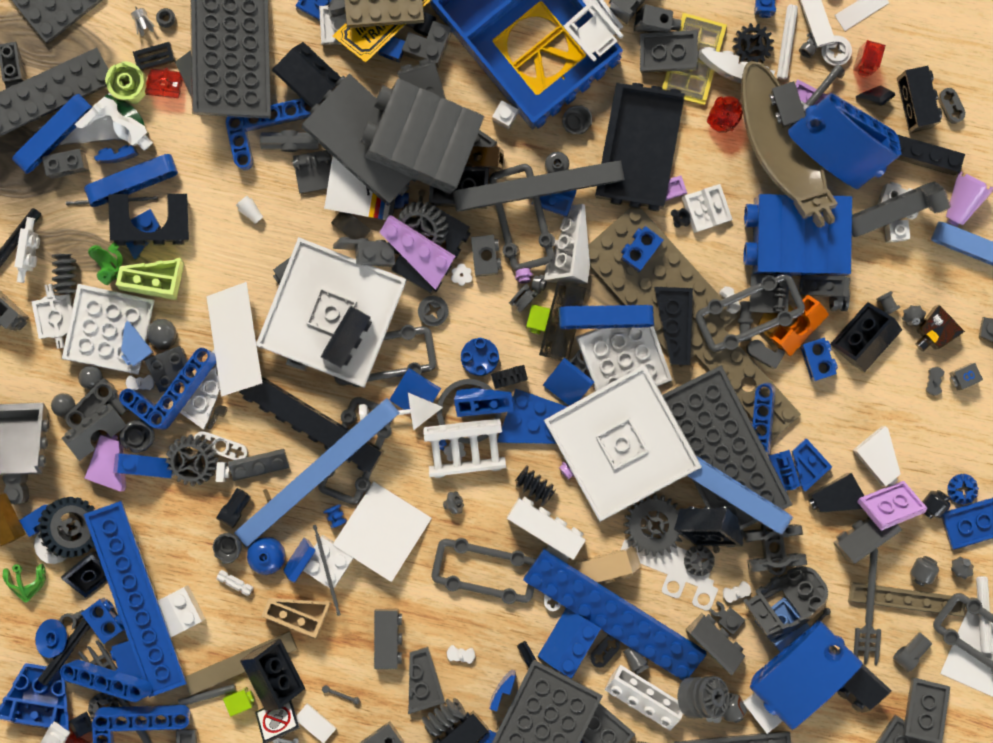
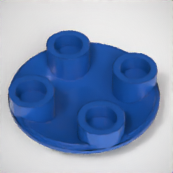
M481 337L467 342L461 352L463 367L470 374L476 376H484L491 373L499 361V353L496 346L490 340Z

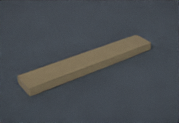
M850 582L848 601L866 604L868 584ZM876 585L874 605L939 614L952 595ZM958 601L948 615L964 617L965 604Z
M291 632L284 633L185 676L190 696L246 672L240 660L253 650L274 640L281 639L287 653L297 650L298 648Z

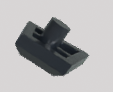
M880 85L856 95V100L882 106L895 96V92Z

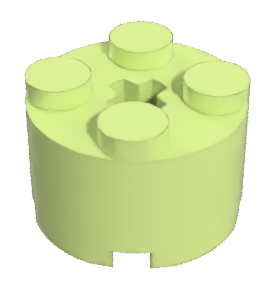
M124 61L113 65L106 74L105 82L107 89L119 101L137 104L148 91V78L137 65L131 62ZM130 81L129 85L126 84V86L124 85V82Z

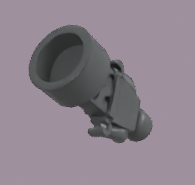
M810 32L807 34L809 39L799 49V52L806 58H812L816 52V46Z

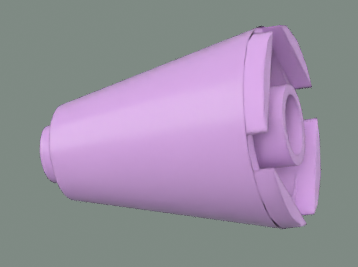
M960 171L950 199L951 207L946 213V217L949 218L947 222L956 227L959 224L964 225L993 192V187L990 186L987 189L986 183L968 174L963 177V172Z

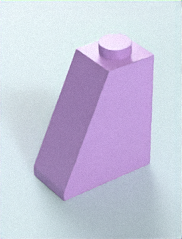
M108 433L107 435H100L84 479L121 492L126 489L125 474L113 473L115 454H124L123 446L120 440H118L117 435L110 437Z

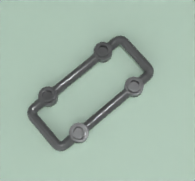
M520 164L492 173L489 183H497V179L524 171L526 177H532L534 174L531 166ZM540 197L532 198L541 231L539 244L545 248L547 256L521 264L517 262L516 256L519 253V248L512 242L503 204L495 205L505 241L502 249L503 254L509 258L510 265L515 271L546 265L554 259L552 246L555 243V237L548 232Z
M781 273L774 277L767 275L762 279L761 283L725 299L711 300L707 307L700 309L696 313L695 318L708 348L713 352H719L726 348L733 350L738 347L740 342L778 325H790L794 318L804 313L805 305L792 276L788 273ZM786 281L797 309L791 312L781 311L777 318L736 336L729 334L724 338L723 342L714 343L703 316L710 313L719 314L722 312L723 307L764 289L771 291L775 289L778 283Z
M405 325L401 330L386 332L384 340L401 337L406 340H412L415 335L424 334L429 364L420 365L413 362L407 368L371 373L367 382L404 376L409 368L419 375L435 369L436 356L431 330L425 326L414 328L412 325ZM334 376L336 383L341 386L352 384L355 387H361Z
M362 397L353 398L348 409L341 413V425L348 428L350 424L356 421L355 410L358 404H366L371 410L375 409L379 404ZM392 420L377 433L378 437L375 442L377 447L382 448L384 440L390 437ZM335 471L318 485V489L325 495L355 505L360 502L363 493L369 490L371 486L369 478L372 471L364 472L362 477L356 480L355 487L357 490L354 497L326 487L328 478L332 477Z
M458 538L457 540L443 539L439 542L431 573L432 580L435 583L445 585L449 591L463 589L499 597L506 604H512L515 601L527 603L532 599L535 588L529 584L527 585L526 594L521 595L517 594L512 588H506L504 591L460 581L455 575H451L448 578L440 577L439 573L446 546L454 548L460 554L470 551L510 560L514 566H521L523 564L532 566L536 559L525 556L519 550L510 553L469 544L465 538Z
M956 593L951 596L935 618L933 627L936 632L943 636V640L948 645H957L991 668L993 674V661L960 639L956 630L946 629L941 626L958 601L964 603L966 609L971 614H980L993 623V614L983 608L982 603L977 598H968L962 593Z

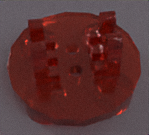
M733 96L718 97L710 110L707 123L713 130L719 133L733 132L742 119L741 102Z

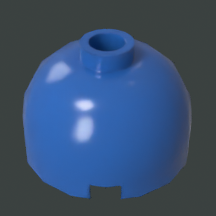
M273 537L258 538L248 548V565L258 574H274L281 569L285 562L284 546Z

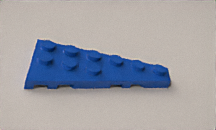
M515 389L512 397L514 412H507L497 443L557 444L544 420L565 409L567 406Z

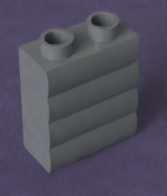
M397 79L392 89L382 85L374 104L375 108L383 111L378 125L368 121L359 142L369 146L364 158L451 194L457 188L485 116L401 79Z

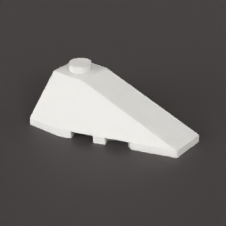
M578 204L571 206L568 217H564L561 223V234L553 245L555 246L554 259L551 263L546 264L544 279L547 282L567 285L588 283L590 259L585 205Z

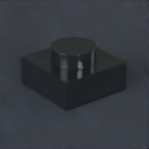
M87 711L69 721V726L76 739L92 731V721Z

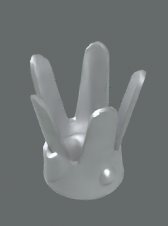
M135 7L136 10L131 13V16L135 21L137 35L139 30L140 35L143 37V29H146V26L151 32H154L153 27L155 26L147 17L145 9Z

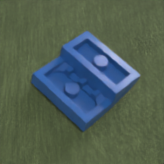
M511 669L497 685L490 700V710H498L502 693L510 695L516 677L515 670Z

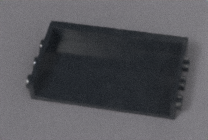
M616 83L601 164L621 161L625 180L597 186L595 196L599 199L610 200L611 204L622 205V203H628L629 207L640 208L641 206H646L648 210L659 212L660 209L664 210L685 94L681 93V90L678 89L666 91L662 90L663 88L659 86L647 88L643 87L644 85L640 83H632V85Z

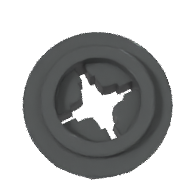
M438 296L424 298L418 307L420 320L428 326L441 325L447 319L449 312L447 303ZM429 304H431V306H433L434 308L441 307L436 312L438 317L437 319L432 314H428L427 316L425 315L430 311Z
M693 546L684 556V565L692 575L704 576L710 573L714 567L715 557L707 547ZM697 553L701 558L707 559L702 562V569L698 564L691 563L697 560Z
M99 693L93 696L88 706L90 718H94L95 712L100 708L99 704L103 706L109 703L110 705L107 707H119L117 699L106 693ZM103 717L98 718L100 721H107Z

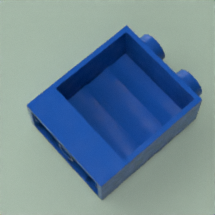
M759 194L754 198V204L745 205L744 225L745 227H753V242H745L744 265L753 266L752 274L777 275L778 273H788L791 276L850 275L852 196H833L838 203L836 208L831 209L832 214L835 216V221L832 224H827L825 221L824 226L818 228L813 222L812 216L802 218L793 204L794 201L787 195Z

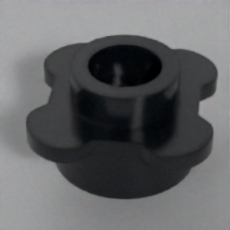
M685 208L671 211L673 224L676 228L683 225L687 227L690 224V214Z

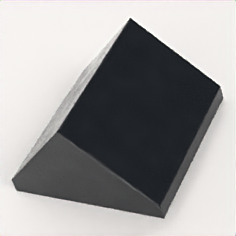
M97 551L89 553L61 576L63 581L85 598L107 581Z

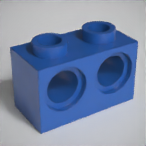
M646 226L642 230L638 228L632 236L635 239L631 245L627 243L621 251L623 254L621 259L638 272L641 271L664 240ZM642 236H649L651 244L644 245L641 241ZM637 251L640 254V259L637 261L632 260L630 252Z
M825 337L800 346L811 382L837 374V363L835 359L831 358V345L828 340H825ZM814 345L820 346L821 353L819 355L813 353ZM820 363H824L827 366V371L824 374L819 371Z
M105 598L99 599L81 613L103 644L109 642L125 630L119 615H116L113 610V604L108 599L105 600ZM97 607L103 609L104 614L102 617L96 614ZM109 622L114 624V632L108 631L107 624Z

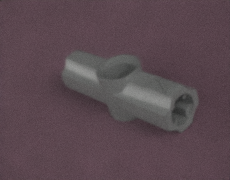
M284 130L281 132H261L260 135L262 150H281L284 152L319 150V143L308 133Z

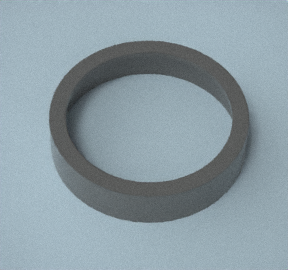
M459 380L449 385L443 391L437 405L443 407L447 395L461 385L472 384L483 389H493L479 380ZM442 409L437 412L438 422L440 425H446L443 420ZM496 413L495 419L501 418V413ZM487 434L478 436L477 440L478 442L485 440L489 436ZM460 437L458 442L470 443V438Z

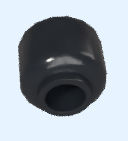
M940 490L930 491L922 501L928 508L924 514L930 519L933 517L942 518L951 506L950 498Z

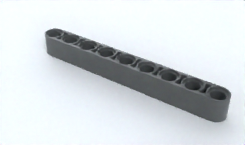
M613 161L453 191L456 211H465L621 182L625 178L621 161Z

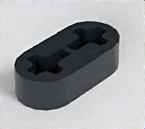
M607 635L591 653V663L595 667H604L619 650L621 645L619 640L615 639L616 647H610L607 651L606 648L609 645L607 641L615 639L611 635ZM604 651L605 654L602 657L604 661L596 663L595 655H601Z

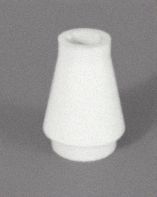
M245 196L236 204L238 211L253 221L254 224L264 217L253 199Z

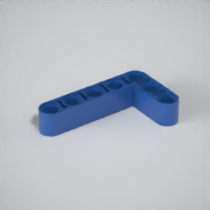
M300 98L271 105V112L276 111L277 117L272 120L259 118L255 124L250 123V118L228 116L226 118V128L234 163L241 170H249L253 166L248 131L307 119L311 115L310 111L305 110L307 103ZM290 107L296 108L294 115H287V110ZM233 120H240V125L238 127H231V123ZM238 138H244L242 146L235 145V141ZM247 156L248 162L245 165H240V158Z
M198 348L156 405L141 393L132 389H124L119 395V400L151 427L166 430L216 363V356L205 348ZM207 354V360L203 362L202 358ZM196 369L195 376L191 377L192 371ZM184 385L185 389L180 393V388ZM133 395V400L129 402L130 396ZM173 401V406L169 409L168 405ZM147 405V411L143 413V409ZM161 416L162 421L160 424H157V420Z
M185 705L102 707L97 709L92 721L93 743H114L113 731L184 729L189 724L191 712ZM161 715L164 716L166 719L161 720L157 716ZM183 715L185 718L179 719L177 716ZM138 716H143L146 720H140ZM103 717L107 721H100L98 718ZM118 717H124L126 720L121 721ZM99 736H106L107 739H101Z

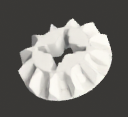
M835 35V43L822 46L821 55L825 62L831 64V66H836L837 64L841 66L850 59L852 47L846 38ZM839 44L838 50L841 51V54L838 53L834 58V52L830 49H834Z

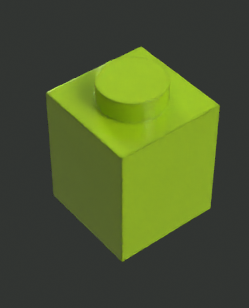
M531 305L526 328H529V332L539 335L541 332H545L550 313L549 308Z
M245 687L225 696L223 701L231 717L252 708L255 697L253 692Z

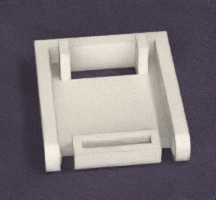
M593 0L563 26L593 62L597 60L593 55L594 52L600 57L617 42L613 36L615 33L620 39L623 37V34ZM589 11L593 17L578 29L574 23Z

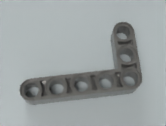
M930 182L853 214V237L864 235L926 208H929L933 213L948 210L951 205L945 189L937 182Z

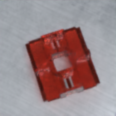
M166 67L165 70L151 69L148 74L145 94L178 99L183 81L180 72L169 71Z

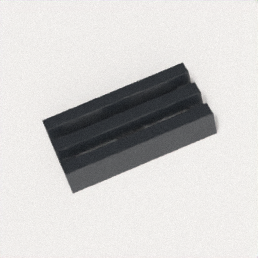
M166 42L134 51L133 55L136 65L143 71L175 62L171 43ZM166 48L168 49V51H166V52L158 53V54L151 55V56H148V57H144V58H140V59H139V57H138V56L145 55V54H148V53H152V52H155V51H159V50H162V49H166ZM165 56H169L168 58L161 59V60H158V61L150 62V63L143 64V65L140 64V63H144V62H147V61H151V60H155V59H158V58H162V57H165Z

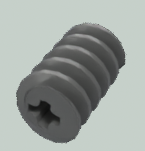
M52 254V258L57 260L52 262V266L57 267L52 270V273L57 275L52 277V281L57 283L52 285V289L57 290L54 292L55 294H71L76 292L75 289L71 288V286L77 284V282L71 280V278L77 277L76 274L71 273L72 270L77 269V267L71 265V263L77 261V259L71 258L72 254Z
M453 698V702L447 699V706L443 703L440 704L441 711L435 708V715L429 712V719L425 716L422 718L425 728L432 736L441 735L442 731L445 732L448 730V727H452L454 723L460 721V718L466 716L465 709L458 699Z

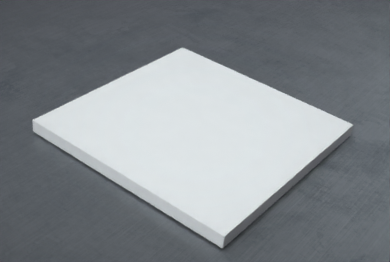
M298 237L256 345L365 388L407 279L374 266L356 265V259ZM352 305L371 317L369 321L372 324L367 332L363 331L360 335L362 341L358 348H353L350 352L352 358L348 365L345 366L343 364L340 368L321 358V354L348 308Z
M645 364L544 420L599 522L702 467Z

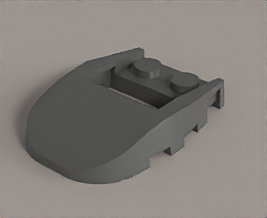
M800 566L788 570L787 574L778 577L776 575L770 579L771 582L766 586L758 588L753 598L749 601L747 599L743 600L745 607L750 611L769 640L799 629L821 612L828 600V588L814 569ZM781 590L801 616L790 624H783L766 600Z

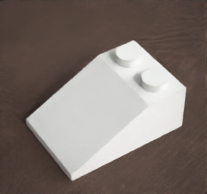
M189 585L158 600L170 637L205 620Z

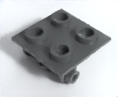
M327 150L293 156V167L296 172L299 194L328 188L332 156Z
M751 274L750 287L761 283L762 279L767 275ZM786 281L778 283L775 289L771 291L764 289L750 295L749 312L779 314L781 311H788L789 288Z
M181 346L144 359L160 393L169 388L187 363L185 350Z

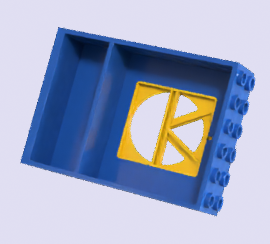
M430 0L432 9L446 26L451 27L455 37L510 104L518 109L519 115L532 130L535 127L537 129L541 128L547 122L546 119L550 115L552 117L557 115L561 111L562 105L565 103L569 105L573 102L578 92L581 91L583 93L589 89L594 79L596 81L600 80L606 74V70L609 67L611 69L616 67L622 58L623 49L616 42L600 57L594 52L593 55L597 60L593 62L563 26L586 6L582 0ZM588 11L574 24L579 29L593 16ZM530 17H540L558 26L515 62L511 61L507 42L512 28L518 22ZM563 33L567 40L568 52L551 47L548 44ZM540 51L566 60L564 67L557 74L545 78ZM533 56L536 78L525 75L519 70V67Z

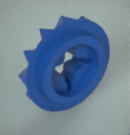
M958 474L949 481L947 487L948 495L955 503L965 505L973 502L978 497L979 488L977 481L970 475ZM962 484L970 488V490L965 491L964 495L961 491L956 490L961 488Z

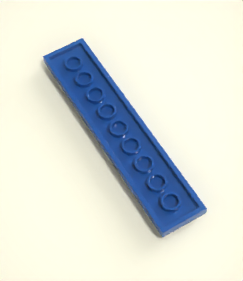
M119 501L83 514L142 679L151 684L152 692L149 698L187 684L123 502Z
M543 549L523 578V581L572 612L601 627V630L682 681L690 677L707 655L706 650Z

